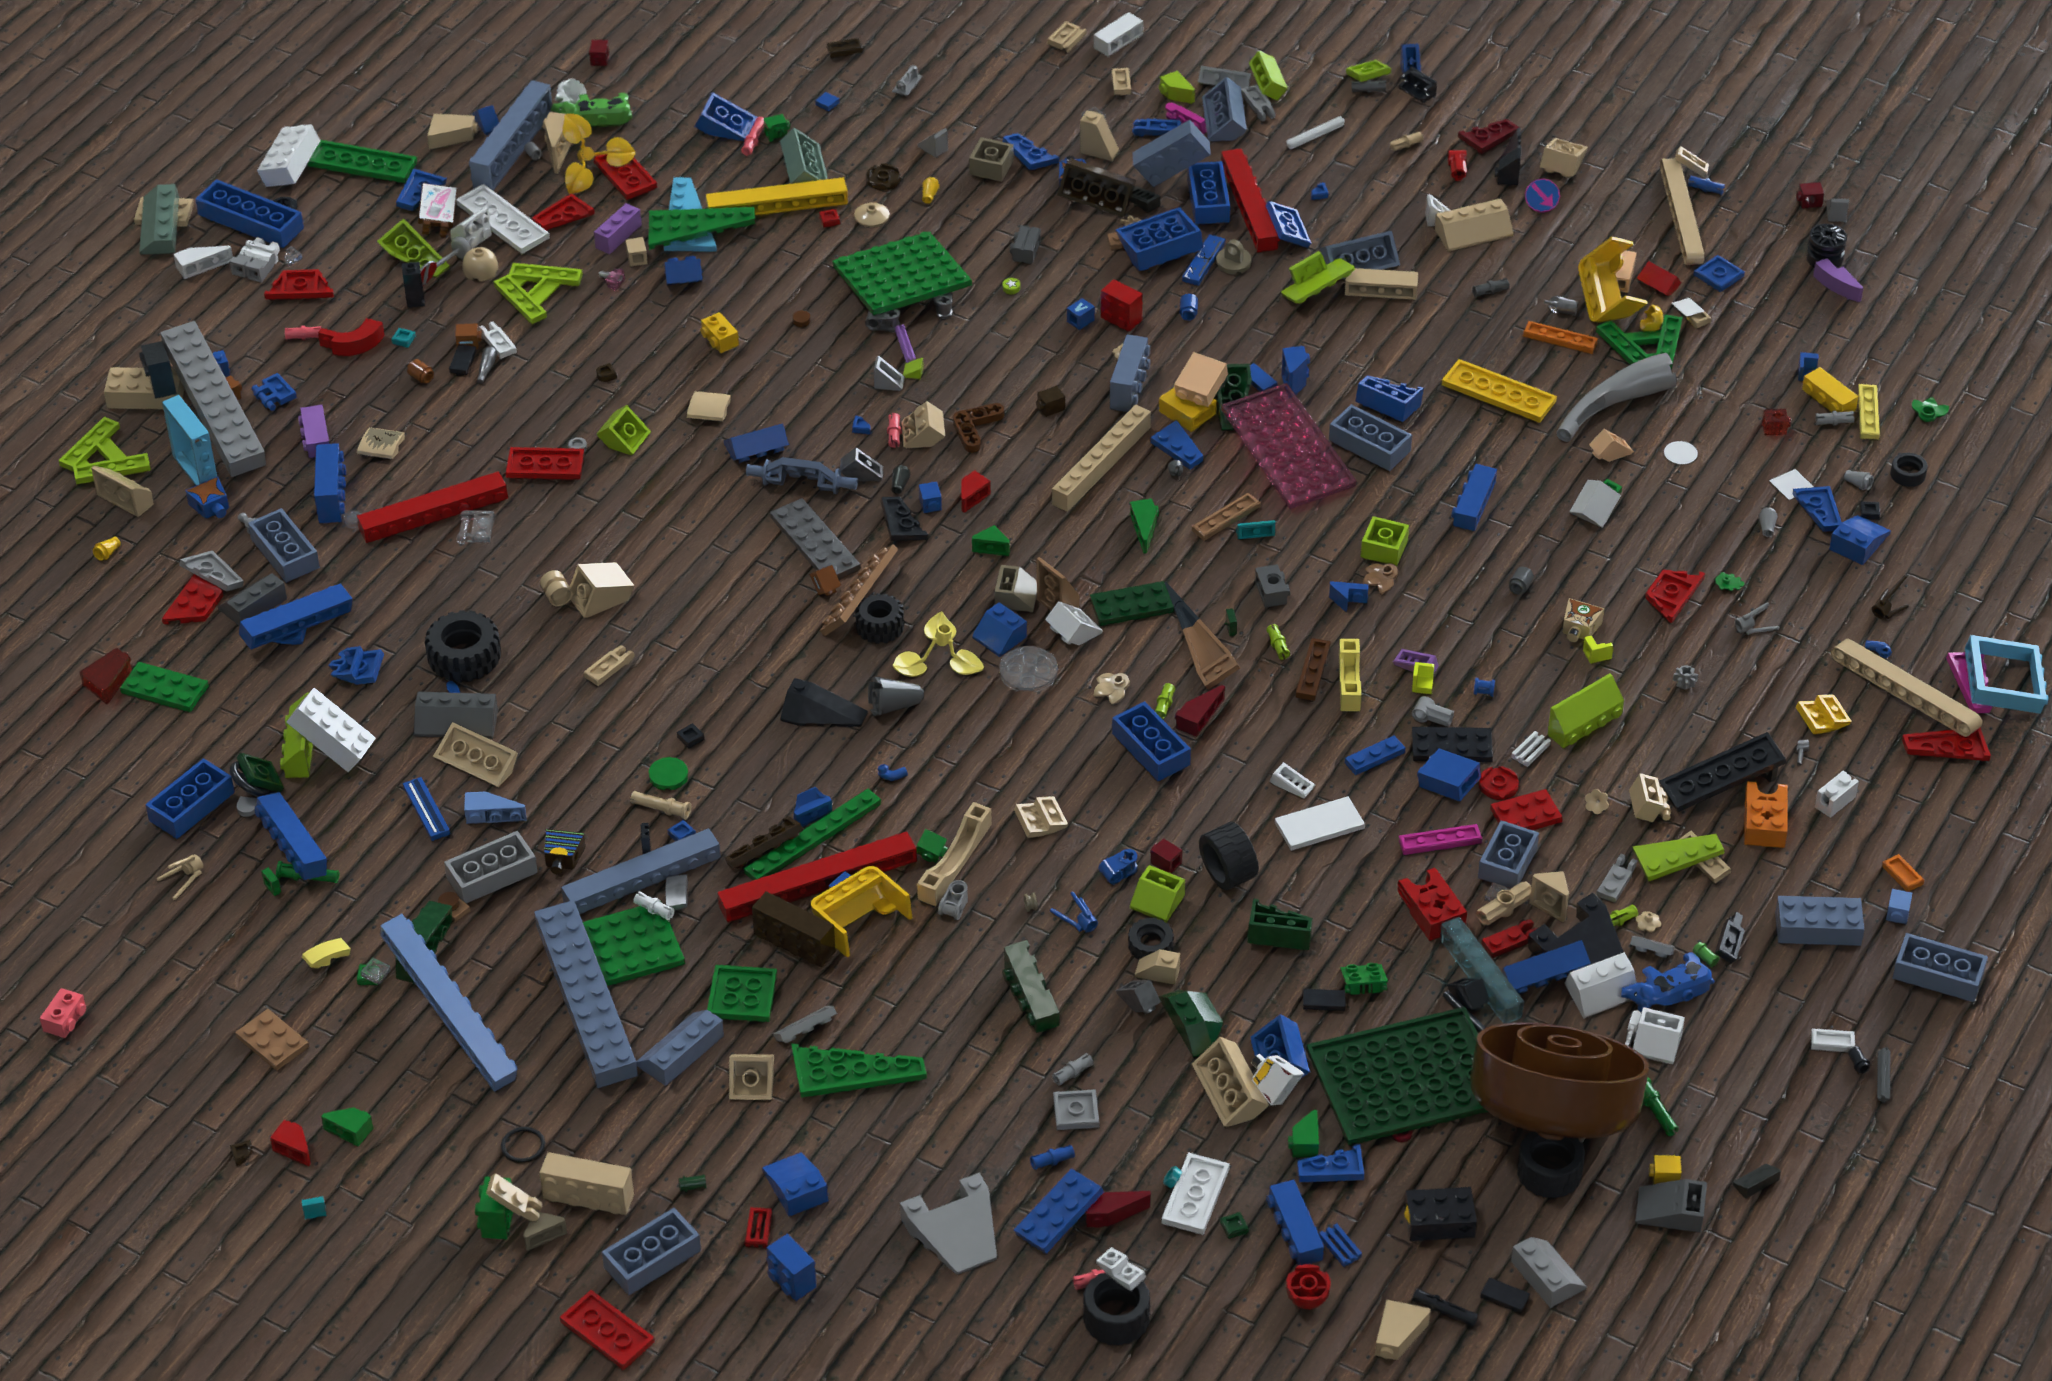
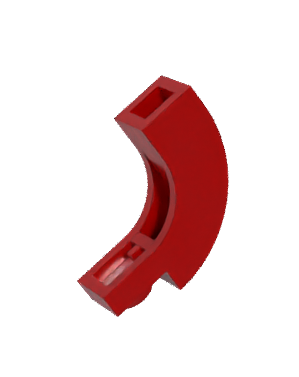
M368 318L365 319L358 329L351 332L341 333L324 328L318 331L320 346L332 349L333 355L352 356L367 352L378 345L385 336L383 322Z

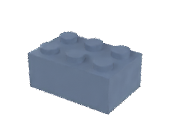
M1501 820L1479 862L1478 878L1510 889L1519 884L1537 850L1539 832Z

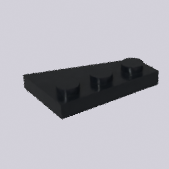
M882 497L881 505L890 541L928 540V533L921 529L919 521L912 517L910 514L911 510L901 497Z

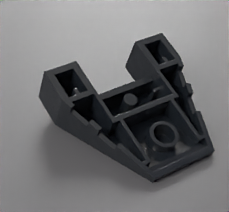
M1593 892L1577 902L1576 917L1581 922L1559 937L1545 924L1528 934V949L1535 956L1580 940L1583 941L1591 964L1624 953L1606 905Z

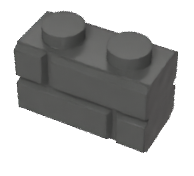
M1021 225L1019 231L1015 232L1014 243L1010 245V254H1012L1013 261L1033 263L1041 242L1040 228H1030L1029 226Z

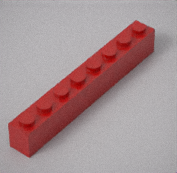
M1241 148L1221 151L1224 174L1257 253L1278 249V242L1281 239H1279L1265 206L1266 200L1262 198L1261 188L1257 186V179L1255 176L1253 177L1252 167L1248 165L1247 155H1244Z
M498 471L357 515L358 527L365 542L369 543L508 499L507 485Z

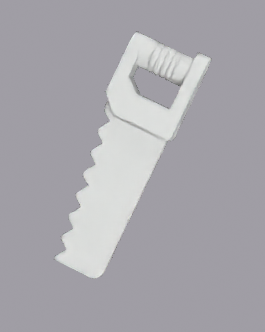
M1638 1010L1633 1011L1627 1030L1625 1045L1629 1047L1632 1041H1635L1641 1012Z

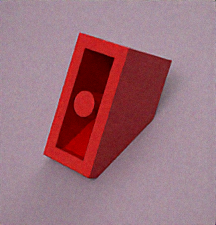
M975 470L961 479L962 512L965 513L991 495V481Z
M283 1120L270 1137L272 1150L309 1166L311 1161L303 1128L295 1122L291 1123Z

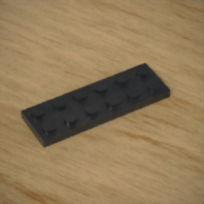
M1766 732L1660 780V786L1664 788L1676 811L1680 812L1786 764V758L1770 734Z

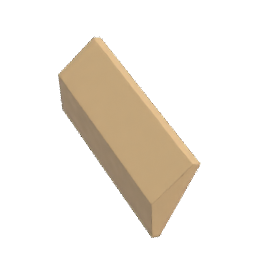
M452 722L433 757L499 788L512 774L518 753Z

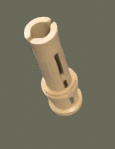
M633 791L630 798L632 804L661 810L668 816L673 814L680 816L684 820H687L691 813L690 802L682 803L674 798L667 800Z

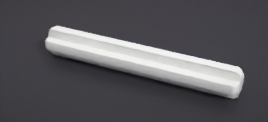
M1340 116L1288 139L1286 145L1289 149L1303 145L1344 126V119Z

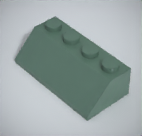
M793 128L780 140L790 180L789 183L828 179L819 143Z
M175 184L157 185L143 197L140 255L175 253L179 195Z

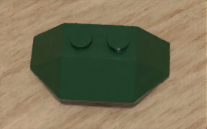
M1176 990L1159 996L1163 1007L1193 1058L1202 1055L1218 1039L1223 1027V1021L1207 994Z

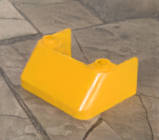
M1611 236L1580 260L1578 271L1591 321L1600 323L1628 318L1648 304L1647 300L1626 295L1621 298L1616 272L1623 266L1622 253L1634 245L1633 241Z
M875 866L863 868L816 896L811 901L813 914L834 924L835 948L846 957L850 956L847 932L843 927L871 910L875 909L880 914H890L898 910L908 920L912 919L910 895Z

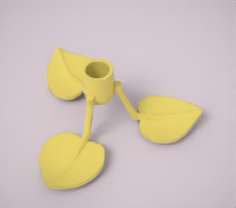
M942 611L933 616L924 627L925 636L932 640L924 657L920 658L918 654L910 651L903 652L896 657L893 668L904 676H921L927 670V666L923 662L926 661L935 643H937L939 646L949 644L951 656L953 657L950 660V667L956 673L970 675L981 672L984 669L981 660L972 652L962 649L955 654L953 638L956 636V628Z

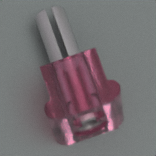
M621 268L614 269L612 272H599L600 277L606 278L607 287L614 290L626 279Z

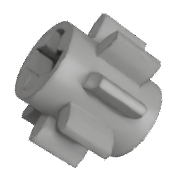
M1688 665L1676 668L1673 681H1677V687L1681 689L1695 687V682L1698 681V674L1694 673L1695 668Z

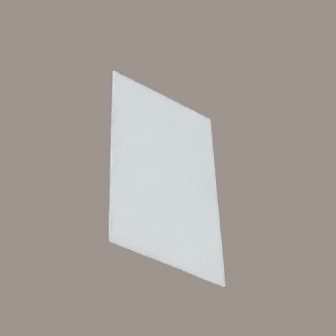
M1690 298L1672 303L1686 316L1704 312Z

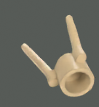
M195 854L168 865L169 869L177 868L157 878V881H161L181 870L187 875L193 874L173 896V900H176L194 879L202 874L200 871L203 868L202 860Z

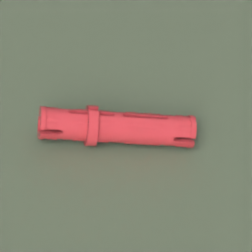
M763 117L756 118L749 135L744 140L745 144L741 152L746 156L751 155L753 148L758 144V138L764 128Z

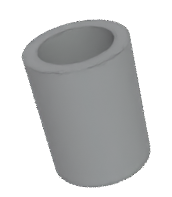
M528 142L524 146V151L533 160H538L542 156V151L533 142Z

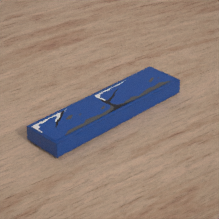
M1209 234L1203 243L1204 249L1198 251L1182 276V281L1199 286L1214 263L1218 252L1226 244V239Z

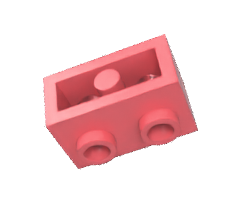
M61 988L40 1017L43 1032L66 1038L69 1032L75 1028L78 1019L85 1014L86 1005L83 995Z

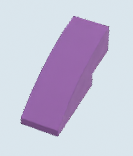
M1828 258L1815 262L1813 276L1821 284L1845 298L1856 302L1861 301L1863 287L1844 267L1837 269Z

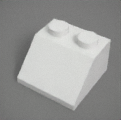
M1060 601L1057 602L1045 619L1050 624V628L1054 632L1060 633L1062 635L1061 639L1069 645L1071 643L1081 645L1103 632L1081 609Z

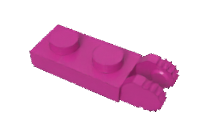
M1167 103L1165 105V109L1168 111L1166 117L1169 120H1180L1181 124L1191 120L1203 135L1206 133L1204 118L1174 103Z

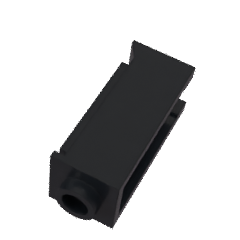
M420 262L403 263L402 275L407 308L425 306Z

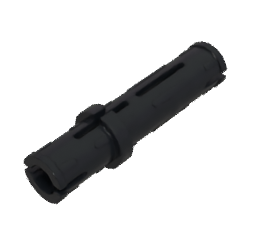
M1417 1288L1412 1297L1413 1302L1430 1308L1432 1312L1437 1311L1471 1327H1474L1479 1314L1442 1299L1440 1295H1432Z

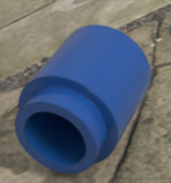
M1185 294L1180 298V315L1184 320H1193L1198 313V298L1193 294Z

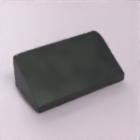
M1764 1164L1733 1181L1732 1185L1746 1199L1779 1181L1781 1171L1769 1164Z

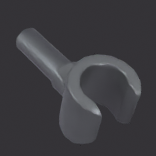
M1808 740L1798 741L1796 747L1798 752L1797 765H1802L1803 752L1809 751Z

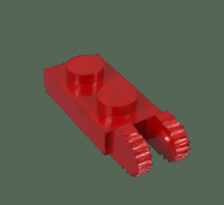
M1531 919L1524 920L1519 925L1483 938L1481 944L1490 956L1494 958L1528 943V934L1537 928L1531 929L1534 925Z

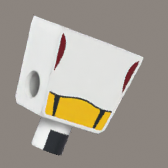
M1258 1054L1251 1061V1064L1258 1069L1252 1077V1081L1271 1106L1283 1104L1304 1074L1277 1055L1268 1056L1265 1059L1261 1054Z

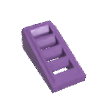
M1401 649L1393 661L1394 665L1413 673L1415 662L1434 664V673L1438 668L1435 655Z

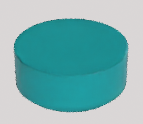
M1173 1166L1165 1175L1163 1184L1169 1188L1174 1187L1181 1177L1182 1170Z

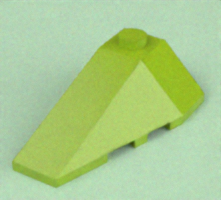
M404 218L377 241L388 254L406 263L420 262V269L429 261L437 263L442 259ZM444 262L442 265L437 267L436 272L433 276L437 278L445 270H447L450 267V265L447 262Z

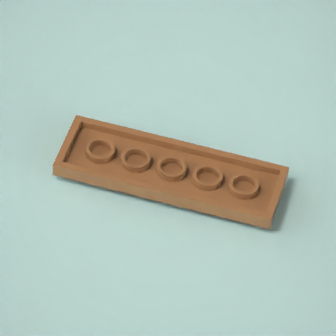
M892 544L888 548L883 547L877 555L873 554L867 560L868 565L864 566L858 572L859 577L850 583V590L844 592L840 597L842 601L838 602L831 609L833 613L823 620L822 623L824 625L820 632L824 636L846 623L898 551L897 547Z

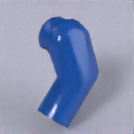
M1870 640L1865 642L1866 649L1876 651L1883 658H1888L1892 653L1891 648L1885 642Z
M886 764L878 766L880 778L895 781L908 776L905 767L892 771L888 770Z

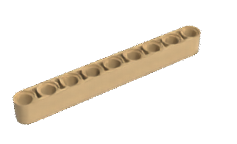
M1675 158L1661 159V175L1684 264H1704V250L1681 163Z
M1845 639L1831 650V655L1836 662L1962 736H1969L1983 724L1981 717L1976 712L1850 639Z

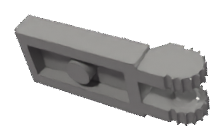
M1258 85L1241 89L1242 96L1253 111L1257 113L1261 121L1266 120L1265 110L1270 119L1275 118V111L1270 101L1261 93Z
M1620 854L1616 864H1613L1598 888L1596 896L1616 903L1632 877L1637 860L1632 859L1627 869L1622 868L1626 857Z

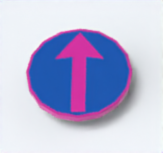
M1537 179L1531 182L1526 189V203L1536 212H1549L1559 203V189L1551 180Z

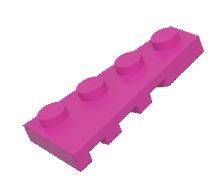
M1965 652L1948 653L1946 657L1947 662L1969 709L1976 713H1990L1992 706L1976 704L1971 701ZM1981 654L1984 683L1987 686L1988 677H1986L1985 672L1987 669L1986 663H1984L1985 655Z

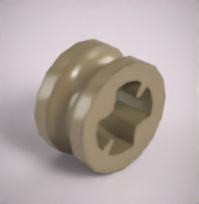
M1033 892L1031 895L1024 894L1026 911L1030 912L1031 909L1037 911L1035 893Z

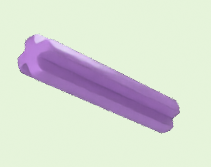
M902 324L896 325L895 332L906 363L911 362L916 357L905 326Z

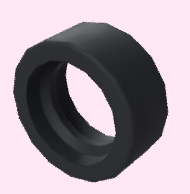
M1901 453L1893 459L1890 475L1896 483L1902 486H1918L1925 481L1928 465L1926 460L1917 454ZM1900 467H1913L1919 472L1907 473L1902 471Z

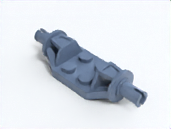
M782 457L773 462L766 459L764 466L747 464L746 476L762 477L763 485H768V483L784 485L786 474L794 478L807 476L808 479L818 480L817 487L819 490L833 491V494H838L840 487L856 490L858 485V478L843 477L841 469L837 468L834 473L817 461ZM825 479H826L827 481L833 483V485L824 484V483H825Z

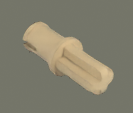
M1419 131L1408 136L1403 135L1402 138L1391 141L1390 148L1394 151L1405 147L1410 148L1411 145L1421 143L1423 136Z

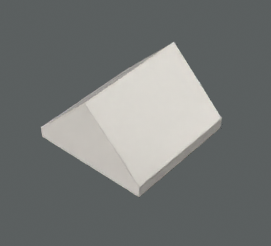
M1587 480L1570 513L1603 528L1621 495L1601 481Z

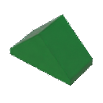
M993 525L972 536V552L1010 556V540Z

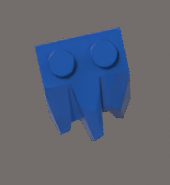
M361 646L350 647L338 653L341 659L333 660L328 665L334 670L331 673L332 677L357 685L376 682L384 653L381 649L363 651Z

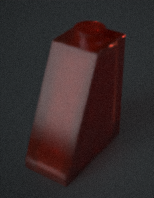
M118 648L110 651L79 671L82 685L105 704H108L132 671L130 656Z

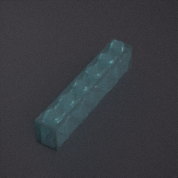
M1457 917L1442 923L1441 942L1468 977L1483 979L1490 999L1488 1004L1502 1023H1510L1522 1018L1523 999L1462 919Z

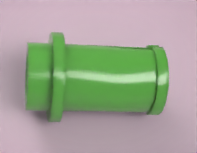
M1699 942L1693 948L1694 954L1704 960L1710 967H1714L1718 963L1719 956L1709 950L1707 944Z

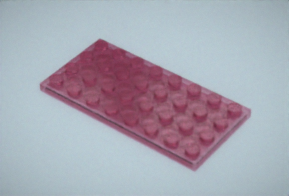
M1287 383L1221 406V410L1290 509L1356 486V479Z

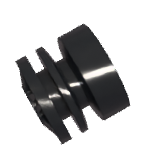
M1820 224L1813 227L1809 234V245L1806 253L1807 262L1815 268V262L1828 258L1836 268H1839L1844 261L1847 233L1841 227L1833 224Z

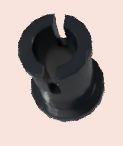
M1855 1046L1849 1049L1848 1055L1854 1063L1855 1071L1861 1074L1866 1073L1870 1069V1061L1865 1059L1861 1048Z

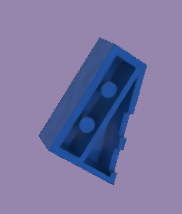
M1366 376L1358 383L1355 402L1403 422L1421 406L1424 388L1406 387L1407 384L1401 383L1399 386L1390 384V380Z

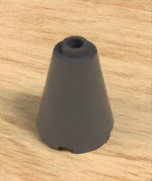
M872 677L873 682H869L868 703L873 705V709H870L874 716L918 705L924 699V690L918 684L882 677Z

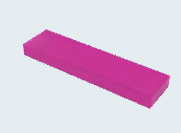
M1473 824L1400 835L1398 841L1403 855L1481 844L1482 836L1478 825Z

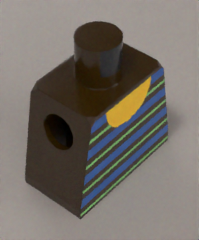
M546 829L545 863L547 867H551L550 871L553 874L560 875L563 869L572 870L576 867L586 847L584 833Z

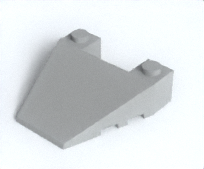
M980 1173L961 1179L960 1197L962 1199L929 1211L920 1195L900 1203L901 1220L909 1234L913 1238H918L927 1250H932L938 1256V1259L957 1275L997 1260L989 1188Z

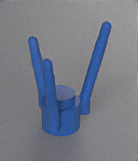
M1071 892V896L1082 911L1077 917L1078 923L1055 909H1050V912L1074 926L1079 932L1082 930L1087 933L1091 932L1098 925V921L1092 915L1083 898H1078L1074 892Z

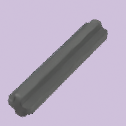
M1886 1048L1878 1051L1877 1099L1882 1101V1103L1890 1100L1891 1052L1886 1050Z

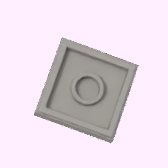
M1096 1089L1053 1092L1057 1130L1099 1128Z

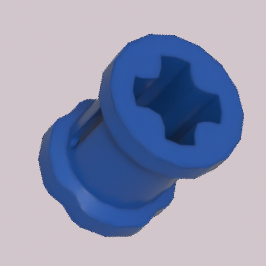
M1475 678L1474 695L1480 693L1493 697L1495 680L1485 681Z

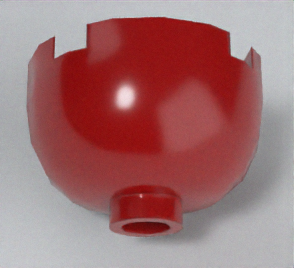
M1311 1264L1299 1265L1295 1268V1271L1288 1274L1286 1290L1289 1299L1295 1306L1307 1310L1316 1309L1328 1299L1331 1281L1327 1272L1325 1274L1320 1270V1267Z

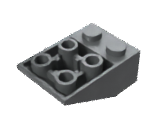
M1682 1179L1639 1187L1635 1223L1701 1233L1707 1182Z

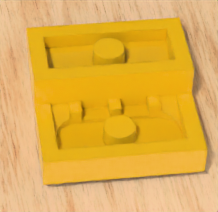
M1834 694L1817 695L1815 701H1799L1796 705V709L1813 734L1831 732L1850 725L1852 722Z

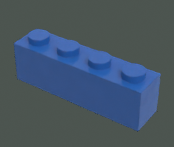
M1475 464L1473 471H1469L1468 482H1465L1462 488L1463 494H1459L1457 507H1454L1452 510L1453 526L1472 531L1476 530L1496 484L1497 469Z
M1580 940L1505 966L1502 972L1510 994L1516 992L1517 995L1529 991V987L1536 986V988L1547 985L1549 980L1555 979L1560 981L1568 977L1567 974L1589 966L1591 962L1583 941Z
M1295 1180L1271 1185L1269 1195H1267V1203L1269 1208L1274 1210L1276 1224L1282 1228L1281 1233L1284 1242L1289 1244L1291 1258H1295L1298 1266L1323 1260L1324 1245Z

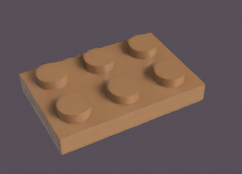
M269 1009L235 1032L236 1037L276 1071L309 1048L307 1040Z

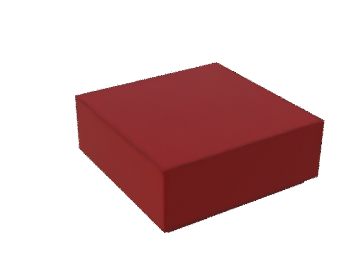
M836 209L819 212L823 228L840 225V218Z

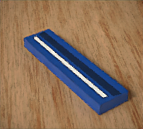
M422 777L403 783V788L431 841L450 835V829Z

